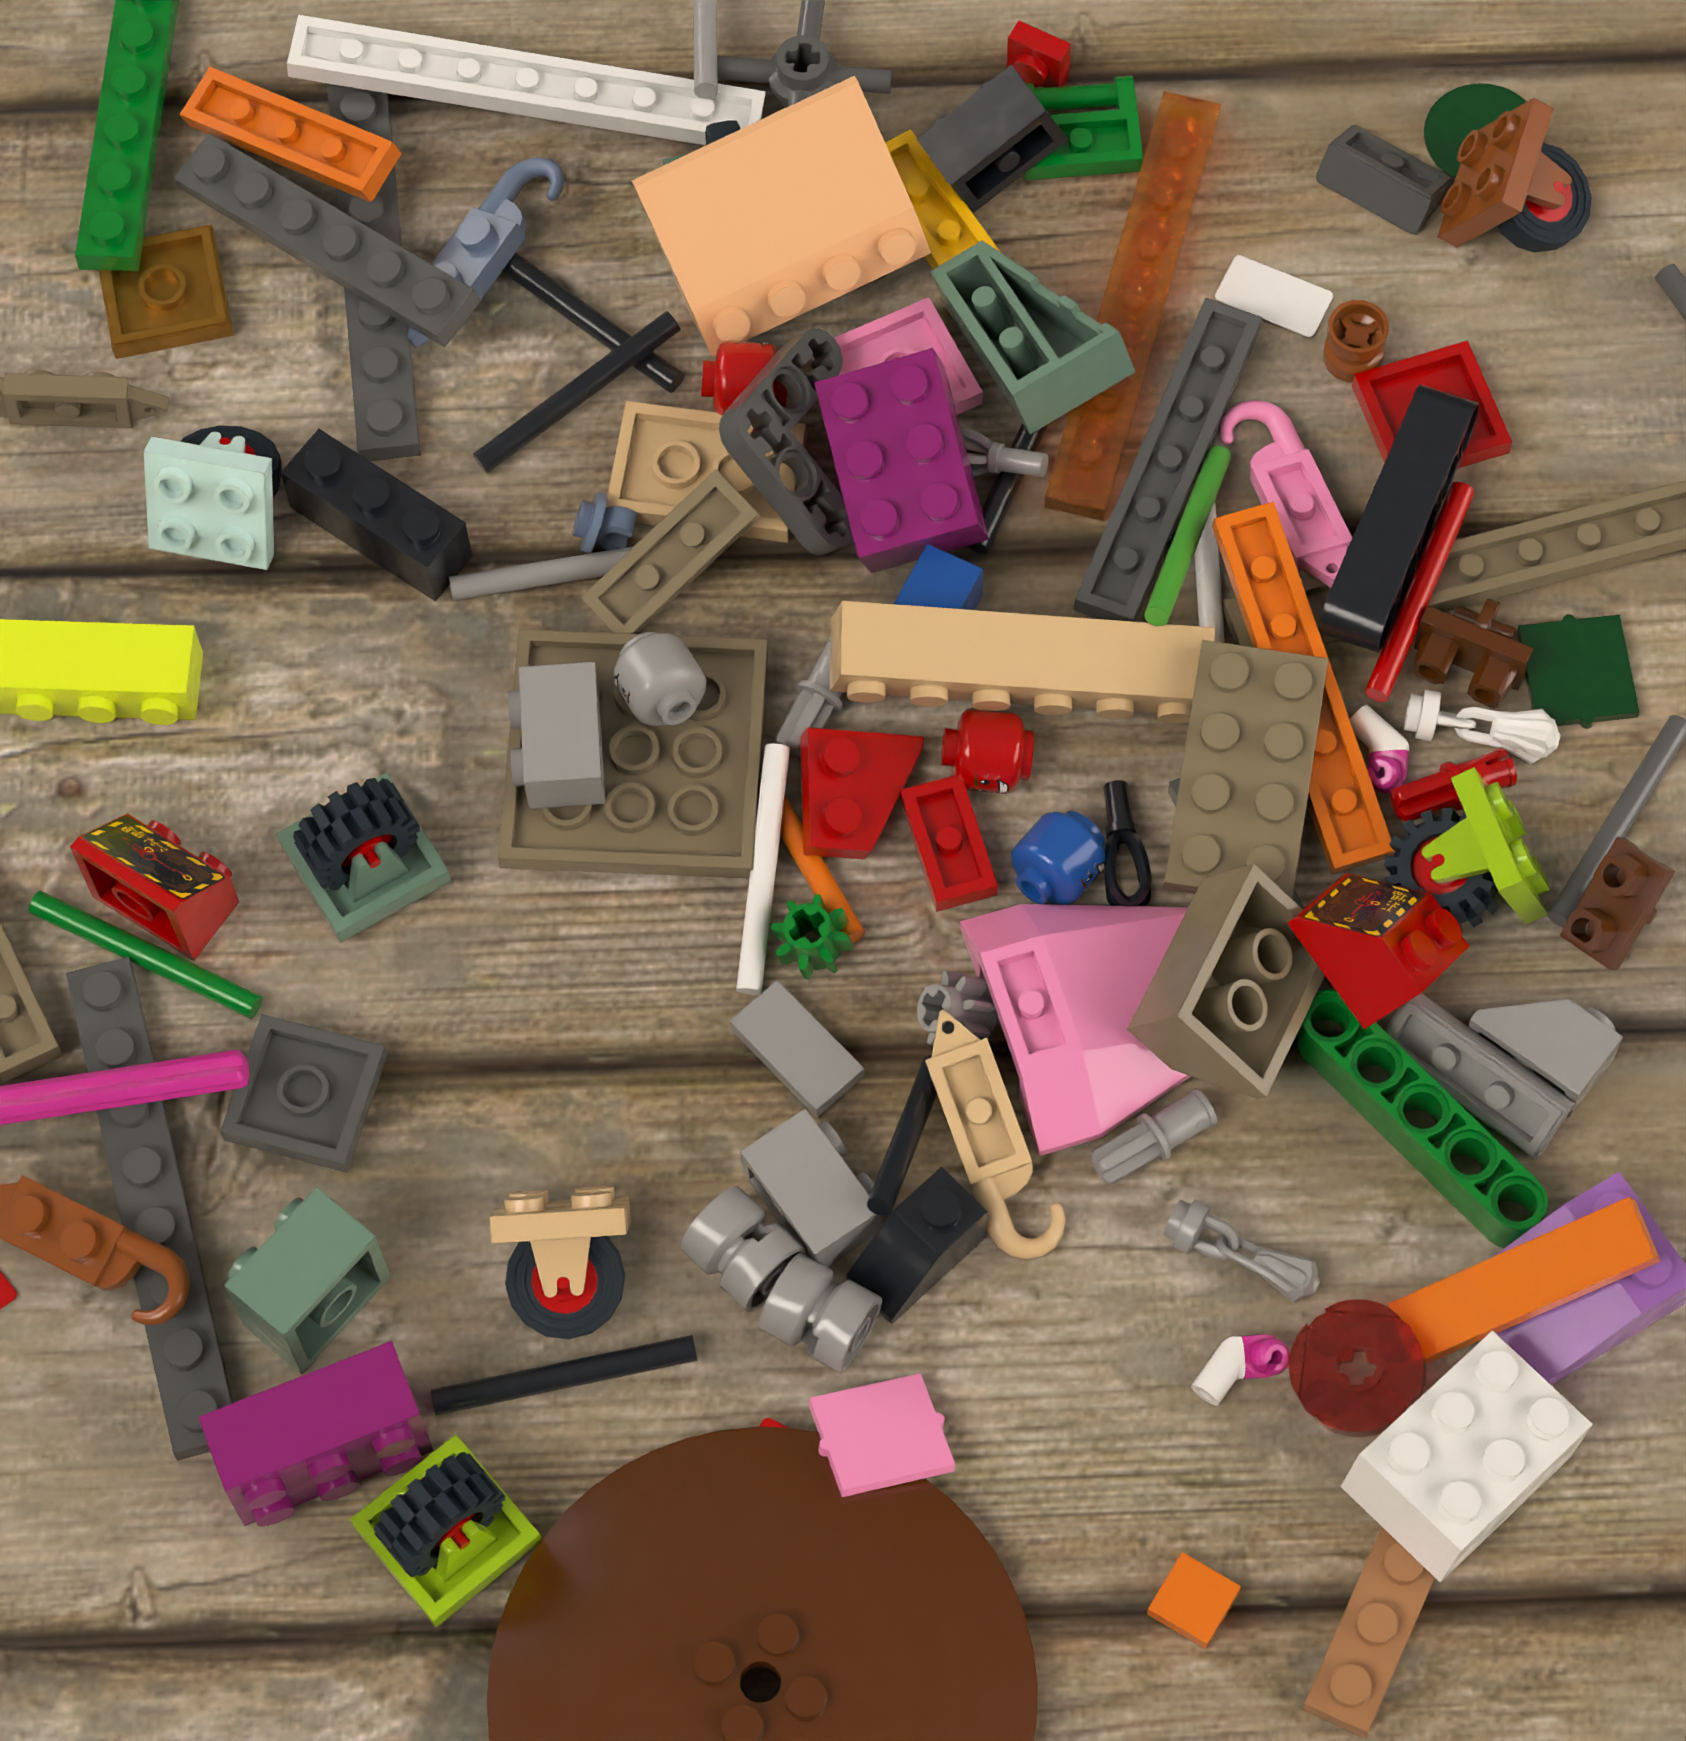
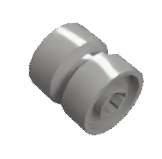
M735 1186L722 1192L696 1217L684 1234L680 1249L707 1275L720 1272L722 1274L721 1288L747 1312H752L766 1303L774 1285L788 1263L799 1253L805 1255L806 1249L779 1223L765 1225V1210L739 1186Z
M799 1253L788 1263L774 1285L762 1310L758 1327L760 1330L791 1347L803 1341L807 1344V1354L809 1357L841 1374L853 1362L869 1336L881 1309L882 1298L851 1280H847L840 1285L834 1283V1273L831 1269Z

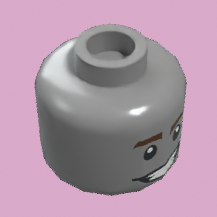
M646 632L637 635L622 648L614 667V683L637 720L650 726L676 725L686 721L693 715L706 691L705 674L683 640L670 633Z

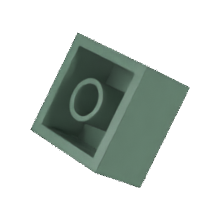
M317 1186L304 1200L296 1198L283 1209L275 1222V1232L259 1249L251 1247L239 1256L229 1271L228 1277L230 1280L224 1285L243 1326L301 1375L391 1278L376 1235Z

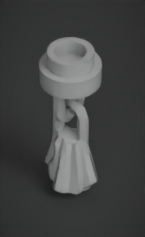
M1179 1200L1163 1233L1164 1236L1174 1240L1173 1248L1189 1254L1193 1249L1212 1259L1227 1260L1229 1258L1260 1275L1292 1302L1297 1303L1306 1296L1314 1295L1321 1283L1318 1278L1317 1262L1293 1254L1259 1247L1240 1238L1238 1232L1229 1223L1209 1214L1210 1206L1194 1200L1192 1204ZM1204 1226L1222 1234L1217 1238L1215 1245L1199 1239ZM1238 1247L1254 1253L1252 1258L1249 1259L1237 1253Z

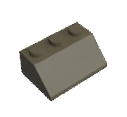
M1254 863L1203 878L1127 1030L1172 1070L1256 1099L1267 1097L1325 977L1324 973L1287 924L1302 908Z

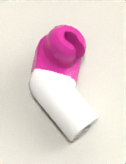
M1364 705L1351 717L1350 722L1355 736L1369 747L1368 766L1366 768L1373 788L1381 793H1391L1394 788L1403 785L1408 777L1409 744L1398 731L1370 706Z
M1255 1334L1229 1337L1217 1348L1192 1383L1191 1388L1203 1400L1218 1406L1236 1380L1268 1378L1282 1373L1290 1361L1289 1349L1284 1342L1272 1335Z

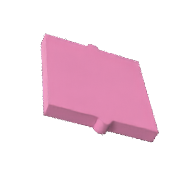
M921 1373L810 1397L809 1408L821 1438L818 1452L820 1455L828 1457L842 1497L951 1473L955 1470L956 1464L942 1430L945 1417L941 1413L935 1412Z

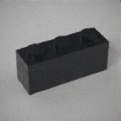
M319 428L281 472L290 508L434 601L449 586V576L458 575L473 557L466 522Z

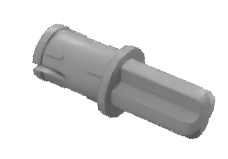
M831 636L828 637L826 646L808 679L798 682L796 690L799 695L776 735V743L788 746L791 755L801 757L800 736L807 727L823 728L831 713L839 712L843 706L842 701L839 699L843 692L830 691Z
M1195 1088L1187 1096L1152 1116L1142 1113L1137 1116V1125L1092 1151L1090 1158L1094 1166L1093 1168L1106 1184H1114L1156 1158L1166 1161L1171 1158L1170 1150L1204 1129L1211 1128L1217 1124L1218 1121L1214 1109L1206 1096L1199 1089Z

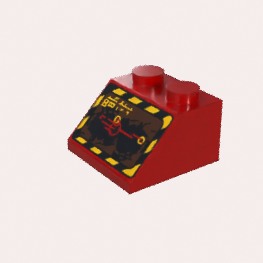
M127 813L78 836L70 846V849L92 897L195 961L239 903L231 881L232 872L223 862L207 852H201L198 857L180 846L181 840L174 832L155 820H151L146 825Z
M1346 873L1338 878L1287 922L1363 1029L1371 1026L1421 994L1470 947L1462 936L1461 927L1456 918L1448 910L1442 908L1432 894Z

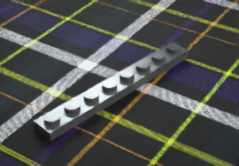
M327 83L330 116L393 142L388 93ZM395 166L372 203L336 188L337 209L402 246ZM344 288L358 454L369 461L421 456L411 342L408 339L409 326Z
M129 957L67 972V981L88 1072L155 1062L135 973ZM164 1100L97 1110L122 1225L172 1249L185 1261L190 1273V1292L184 1307L174 1318L163 1324L145 1325V1330L175 1458L179 1461L208 1453L210 1449L198 1417L232 1404L233 1399ZM141 1265L134 1275L141 1310L149 1311L156 1309L164 1302L168 1293V1282L163 1275Z

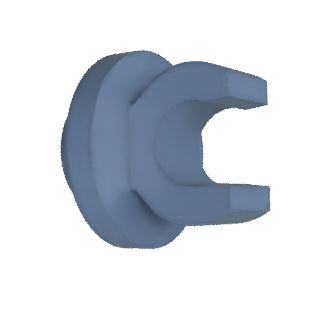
M597 492L593 502L581 501L572 535L582 538L580 550L591 553L595 542L605 550L626 548L628 537L633 535L637 513L620 506L605 508L607 494Z

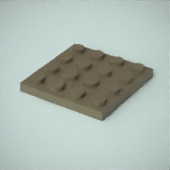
M519 629L513 691H520L519 667L595 662L600 696L605 804L529 809L525 786H513L511 771V749L522 748L521 729H511L510 726L498 852L500 868L749 879L750 871L753 870L755 827L759 801L768 639L675 635L683 640L705 674L706 691L695 712L686 721L676 725L650 726L637 720L614 683V667L622 648L628 641L640 634Z

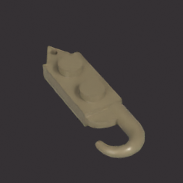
M33 369L24 373H5L4 377H0V417L9 418L10 424L132 428V421L166 413L169 407L168 396L129 385L128 377H116L106 372H90L84 376L55 375L46 370Z

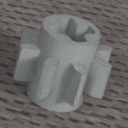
M943 971L941 977L942 985L933 984L925 987L918 1001L917 1017L921 1027L925 1031L930 1032L927 1039L929 1045H934L940 1010H945L980 1040L990 1037V1033L996 1025L998 1014L991 995L985 992L987 988L985 979L969 977L968 974ZM943 1023L942 1031L946 1034L952 1033L954 1031L953 1023Z

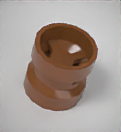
M1351 300L1340 304L1333 310L1327 326L1323 361L1327 370L1335 378L1352 383L1354 374L1382 365L1384 346L1389 333V322L1385 313L1377 305L1365 300Z

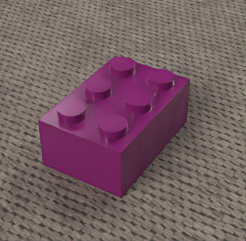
M933 348L814 382L857 555L871 573L918 560L928 544L948 552L989 540L945 366Z
M392 1341L198 1417L224 1490L244 1526L254 1522L258 1526H269L279 1523L292 1516L296 1511L295 1506L317 1497H320L322 1501L342 1498L359 1487L358 1481L380 1472H384L386 1476L405 1473L423 1460L421 1456L434 1451Z

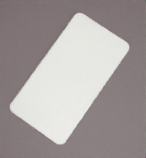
M1237 255L1234 257L1215 293V299L1229 306L1261 316L1266 321L1303 336L1312 337L1333 299V293L1242 255Z

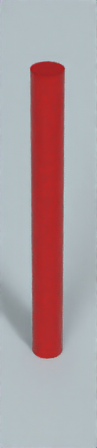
M1452 483L1365 688L1366 696L1374 701L1387 702L1419 628L1422 616L1429 604L1475 494V490L1466 483Z

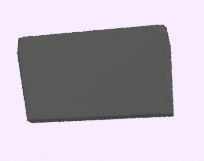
M1357 125L1349 127L1328 145L1316 174V180L1320 184L1410 234H1416L1423 228L1454 183V180L1451 179L1452 177Z

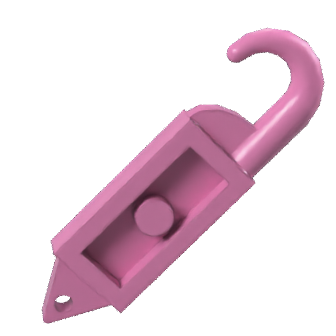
M1259 400L1241 402L1230 408L1222 418L1219 428L1222 442L1224 444H1231L1234 440V427L1244 420L1260 421L1267 426L1274 443L1260 449L1251 459L1250 481L1261 504L1274 501L1297 570L1306 571L1331 588L1352 540V536L1310 450H1305L1290 417L1280 407L1270 402Z

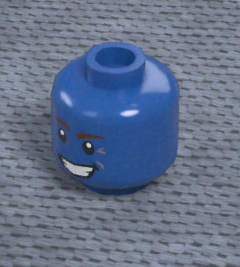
M1049 812L1042 815L1016 844L1011 853L1012 865L1018 875L1015 881L1019 890L1028 899L1038 904H1044L1047 901L1055 905H1071L1076 902L1105 868L1106 855L1103 848L1105 839L1101 831L1091 820L1078 812Z

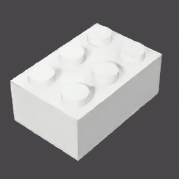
M1492 1330L1358 1455L1341 1488L1441 1582L1573 1455L1593 1424Z

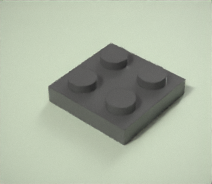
M261 1014L246 1056L250 1073L249 1084L244 1088L234 1090L220 1130L223 1140L347 1173L387 1058L385 1046Z

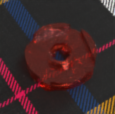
M1361 1299L1340 1301L1325 1308L1326 1313L1316 1317L1309 1326L1306 1323L1297 1334L1289 1357L1291 1385L1307 1414L1327 1430L1349 1437L1378 1435L1385 1431L1421 1397L1425 1387L1427 1370L1424 1351L1411 1327L1388 1306ZM1355 1352H1365L1367 1362L1376 1366L1374 1375L1365 1377L1363 1384L1351 1385L1350 1377L1340 1373L1341 1363L1352 1362Z

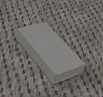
M778 980L729 1021L730 1029L816 1118L865 1077L864 1068Z

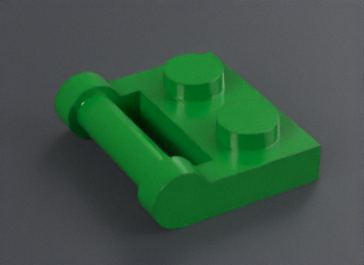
M1133 75L1114 77V83L1034 89L1033 83H1026L1047 111L1115 106L1116 110L1050 115L1068 140L1024 174V180L1142 172L1143 151Z

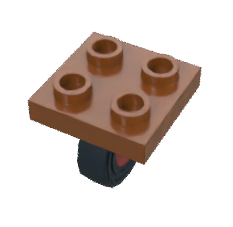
M1532 98L1512 111H1505L1495 121L1478 131H1471L1465 137L1457 154V161L1461 164L1455 183L1449 188L1441 204V212L1444 214L1437 236L1438 238L1457 248L1497 226L1500 233L1516 247L1535 253L1556 250L1582 232L1590 217L1592 200L1587 177L1577 161L1564 150L1543 143L1554 108L1536 98Z

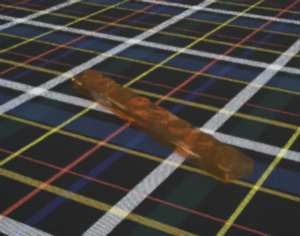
M1167 91L1163 92L1096 320L1102 325L1106 322L1120 332L1136 372L1069 412L1046 490L1045 508L1099 521H1104L1220 118V103Z

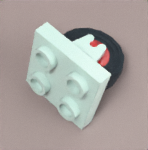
M224 425L200 429L184 437L180 442L151 437L144 450L149 548L267 570L274 557L273 497L279 491L282 472L280 454L274 442L260 432L242 426Z

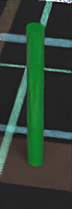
M41 890L37 891L29 904L28 911L30 914L122 958L129 957L132 963L249 1019L254 1018L262 1003L261 995Z

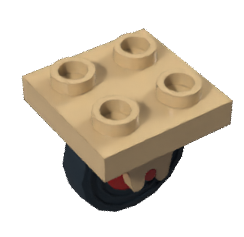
M614 1186L576 1188L575 1194L571 1195V1200L549 1201L548 1190H527L509 1193V1198L504 1199V1204H498L489 1219L491 1244L518 1242L508 1260L505 1280L511 1307L526 1326L545 1337L569 1340L593 1333L610 1320L623 1296L625 1271L620 1252L608 1236L627 1234L631 1223L629 1196L615 1197Z

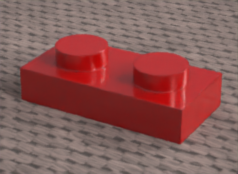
M956 775L900 790L902 807L936 912L997 896L998 884L964 782H961Z

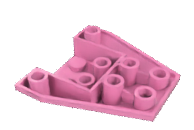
M1019 904L960 921V928L977 978L985 979L1020 1078L1019 1100L1038 1156L1104 1137L1191 1077L1170 1069L1127 1030L1189 907Z

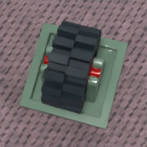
M387 772L377 778L366 779L361 787L358 782L348 785L347 792L342 795L338 791L327 796L330 802L323 806L318 803L310 810L312 814L276 833L281 848L340 943L451 881L447 867Z

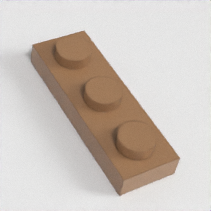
M1383 1527L1379 1531L1302 1710L1365 1739L1435 1579Z

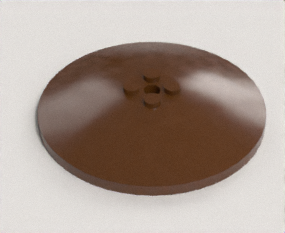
M778 1427L720 1430L685 1438L663 1446L620 1467L594 1485L571 1505L543 1536L525 1563L507 1599L496 1631L489 1665L487 1691L489 1741H1034L1037 1725L1038 1691L1034 1649L1026 1617L1015 1588L996 1552L973 1521L946 1494L926 1478L842 1497L828 1457H824L818 1452L821 1440L818 1432ZM764 1667L774 1671L781 1680L780 1690L769 1701L754 1702L746 1698L741 1691V1682L750 1670Z

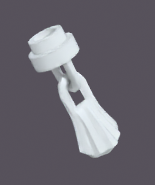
M1425 689L1423 695L1410 694L1404 730L1415 732V739L1431 742L1437 725L1453 727L1457 735L1466 741L1495 748L1503 747L1508 753L1517 756L1529 764H1533L1540 758H1547L1558 747L1561 734L1558 732L1555 720L1543 709L1501 712L1479 707L1463 708L1458 714L1440 711L1441 692ZM1471 718L1491 721L1490 734L1469 730L1476 726V721Z

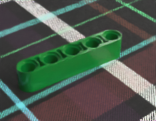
M1325 990L1316 993L1296 1036L1297 1047L1303 1058L1490 1242L1500 1248H1505L1541 1222L1545 1217L1548 1206L1547 1194L1541 1183L1376 1022L1363 1029L1337 991ZM1321 1020L1333 1021L1341 1027L1344 1033L1338 1037H1324L1314 1030L1312 1024ZM1364 1065H1376L1384 1069L1390 1079L1380 1083L1369 1082L1360 1075L1358 1069ZM1411 1110L1425 1111L1433 1117L1436 1125L1426 1129L1414 1127L1408 1123L1404 1114ZM1461 1155L1470 1156L1479 1162L1483 1171L1474 1175L1463 1174L1455 1169L1451 1159ZM1507 1201L1517 1202L1526 1208L1530 1218L1519 1222L1509 1220L1502 1215L1498 1205Z

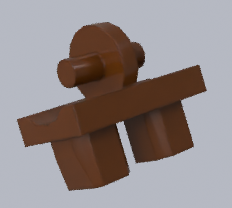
M1488 598L1480 614L1460 605L1457 606L1454 615L1427 606L1420 621L1414 649H1417L1413 674L1436 685L1444 684L1452 665L1474 673L1467 694L1474 701L1491 708H1497L1511 688L1519 690L1525 677L1526 667L1533 648L1512 640L1516 628L1495 620L1500 602Z
M1616 837L1608 853L1604 855L1596 869L1594 877L1581 900L1562 928L1560 936L1609 970H1618L1643 926L1652 923L1657 914V910L1654 907L1675 871L1645 854L1628 839Z

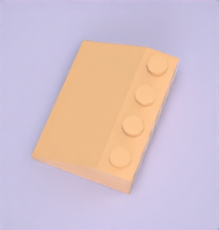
M855 76L632 180L691 317L712 357L716 355L717 348L724 341H747L931 254L912 202Z

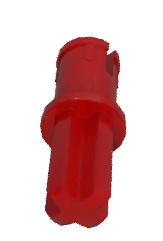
M1503 747L1456 765L1451 761L1441 764L1439 772L1394 788L1390 793L1393 811L1398 820L1407 822L1410 819L1413 821L1422 818L1420 813L1432 810L1434 813L1441 811L1442 808L1453 807L1457 811L1463 810L1451 780L1452 777L1475 767L1488 785L1498 782L1502 789L1509 788L1517 783V772L1511 757L1501 761V759L1506 758L1508 755L1507 750Z

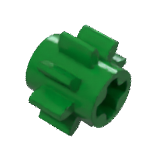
M818 894L814 896L811 903L797 906L791 900L786 902L789 913L786 915L784 922L771 924V930L775 937L782 942H786L779 946L775 952L783 966L788 965L797 959L799 970L804 979H809L813 970L827 968L832 973H836L838 969L835 961L840 951L853 950L854 946L849 935L839 932L849 922L844 910L839 908L828 914L822 897ZM812 930L821 937L814 943H810L807 938L803 937Z

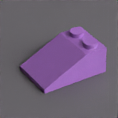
M1620 1172L1567 1202L1496 1254H1501L1629 1196L1636 1200L1661 1262L1497 1333L1506 1344L1550 1385H1553L1670 1314L1686 1302V1264Z

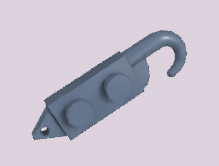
M541 157L525 159L514 164L502 175L478 209L475 207L471 209L432 265L473 288L481 300L526 239L524 234L527 228L526 218L513 201L529 181L540 176H545L550 180V187L547 192L548 199L551 201L558 199L564 188L565 180L561 167L551 159ZM409 327L408 339L415 348L430 340Z

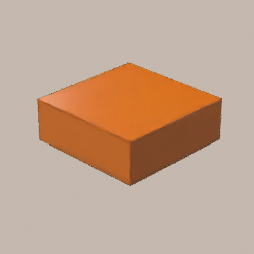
M1181 1552L1150 1604L1147 1615L1202 1648L1207 1649L1240 1593L1241 1586L1186 1553Z

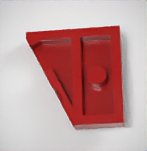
M807 727L800 736L804 855L865 860L872 852L900 795V790L903 789L924 747V736Z

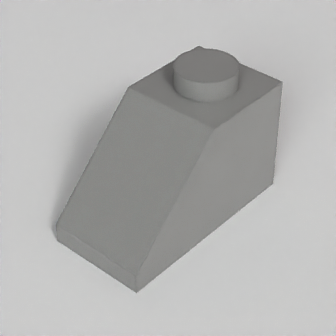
M1570 999L1479 1009L1471 1017L1468 1027L1573 1101L1575 1105L1567 1115L1568 1117L1572 1115L1614 1060L1623 1038L1622 1035L1615 1031L1613 1023L1603 1013L1591 1007L1581 1008Z

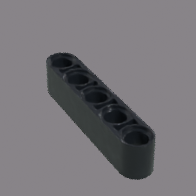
M1419 384L1329 591L1319 622L1318 630L1320 634L1378 653L1381 651L1471 438L1480 403Z

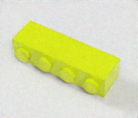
M0 619V714H17L21 718L32 721L49 720L53 715L79 716L83 720L93 723H108L115 718H141L145 722L155 725H170L177 720H196L203 650L194 625Z

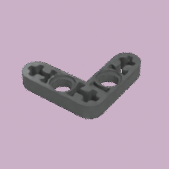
M819 328L810 329L790 339L780 348L723 413L719 423V433L728 453L802 546L810 553L827 555L846 547L853 541L844 499L791 431L818 400L814 382L838 376L842 369L843 358L838 343L828 332ZM813 355L812 370L803 373L799 367L805 365ZM774 380L781 382L789 393L790 406L788 409L780 405L774 396ZM752 426L753 430L749 434L748 429ZM773 450V454L765 456L766 453ZM781 463L788 465L795 474L797 481L795 492L785 487L779 473ZM811 499L810 502L803 504V501Z

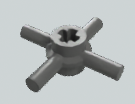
M825 0L801 1L797 36L783 42L771 60L717 55L718 79L768 83L772 92L786 108L852 76L856 77L863 92L890 94L892 70L837 65L833 55L820 41Z

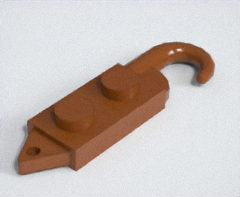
M23 1175L17 1183L0 1185V1239L103 1291H114L123 1287L134 1277L141 1265L163 1275L168 1282L167 1297L156 1309L149 1311L134 1310L131 1316L137 1323L147 1326L163 1324L174 1318L184 1307L190 1292V1273L185 1261L172 1249Z

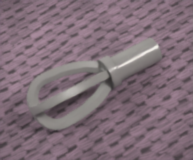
M960 426L963 439L973 442H964L966 451L980 454H967L969 463L977 464L970 465L973 476H978L988 471L997 474L1004 471L1041 478L1045 476L1048 468L1047 453L1005 447L1004 443L992 442L984 435Z

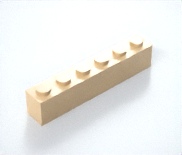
M842 601L831 618L830 691L846 692L849 700L864 703L879 702L885 699V695L910 697L911 704L923 707L943 706L948 703V700L972 701L973 708L983 711H1001L1010 708V704L1034 705V711L1043 715H1064L1071 713L1072 708L1094 709L1096 710V716L1104 719H1127L1133 717L1134 712L1157 714V719L1164 723H1189L1202 640L1215 641V628L1173 624L1154 626L1145 622Z

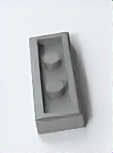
M1422 993L1400 1006L1385 1030L1464 1109L1533 1159L1538 1158L1544 1152L1575 1105L1573 1101Z

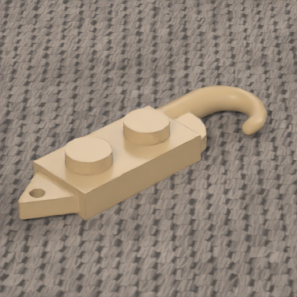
M940 1010L932 1057L925 1060L976 1201L988 1211V1234L996 1246L1011 1257L1026 1260L1043 1257L1057 1246L1063 1236L1066 1223L1063 1206L1060 1203H1053L1051 1205V1222L1043 1235L1037 1238H1026L1016 1232L1004 1200L1017 1194L1028 1183L1033 1173L1031 1156L988 1039L980 1040L945 1010ZM943 1023H953L954 1031L950 1034L944 1033L942 1031Z

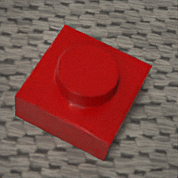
M1018 20L1008 36L1007 68L1012 65L1025 83H1033L1034 87L1064 86L1069 78L1071 43Z

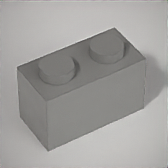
M595 662L519 667L520 691H508L511 729H521L522 748L511 749L513 786H525L529 809L605 804L600 696Z
M805 1108L740 1151L742 1173L778 1223L805 1247V1255L828 1268L873 1238L881 1228V1216L874 1214L867 1207V1201L874 1186L872 1180L864 1172L857 1176L853 1174L842 1159L847 1154V1151L836 1131L826 1121L817 1125Z

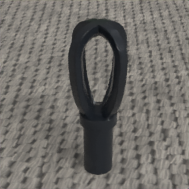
M1111 781L1103 787L1108 821L1105 829L1107 838L1105 849L1106 898L1111 906H1146L1151 899L1150 886L1152 877L1145 847L1138 836L1137 824L1133 822L1129 786L1125 781ZM1126 843L1132 855L1139 881V888L1132 896L1123 893L1117 883V854L1120 844Z

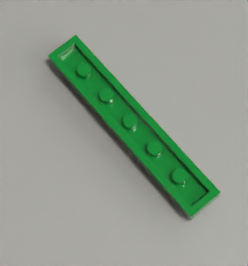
M115 0L75 250V258L79 270L139 271L179 0Z

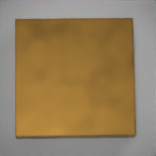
M212 224L144 237L139 271L98 270L111 345L116 359L234 336Z

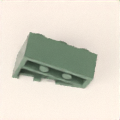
M983 240L930 271L948 312L1030 435L1136 372L1122 336L1117 329L1106 322L1103 325L1082 312L1078 304L1067 296L1059 297L1041 285L1034 274Z

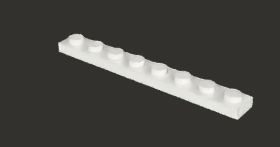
M298 15L287 61L288 77L705 146L707 125L727 120H737L738 125L742 129L761 120L765 100V91L718 84V92L714 97L703 99L695 95L693 79Z

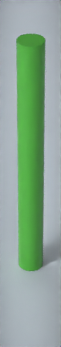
M1212 446L1206 454L1144 612L1146 621L1151 625L1164 626L1169 621L1231 460L1230 451L1223 446Z

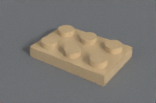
M626 401L605 508L620 506L631 509L637 513L635 523L656 526L716 469L760 515V518L740 537L788 543L790 529L723 445L719 433V423L722 415L717 412ZM797 423L791 431L805 448L807 424ZM752 426L748 429L749 434L753 430ZM773 450L766 453L765 456L773 454ZM781 463L779 471L781 480L785 487L795 492L797 487L795 474L788 465Z

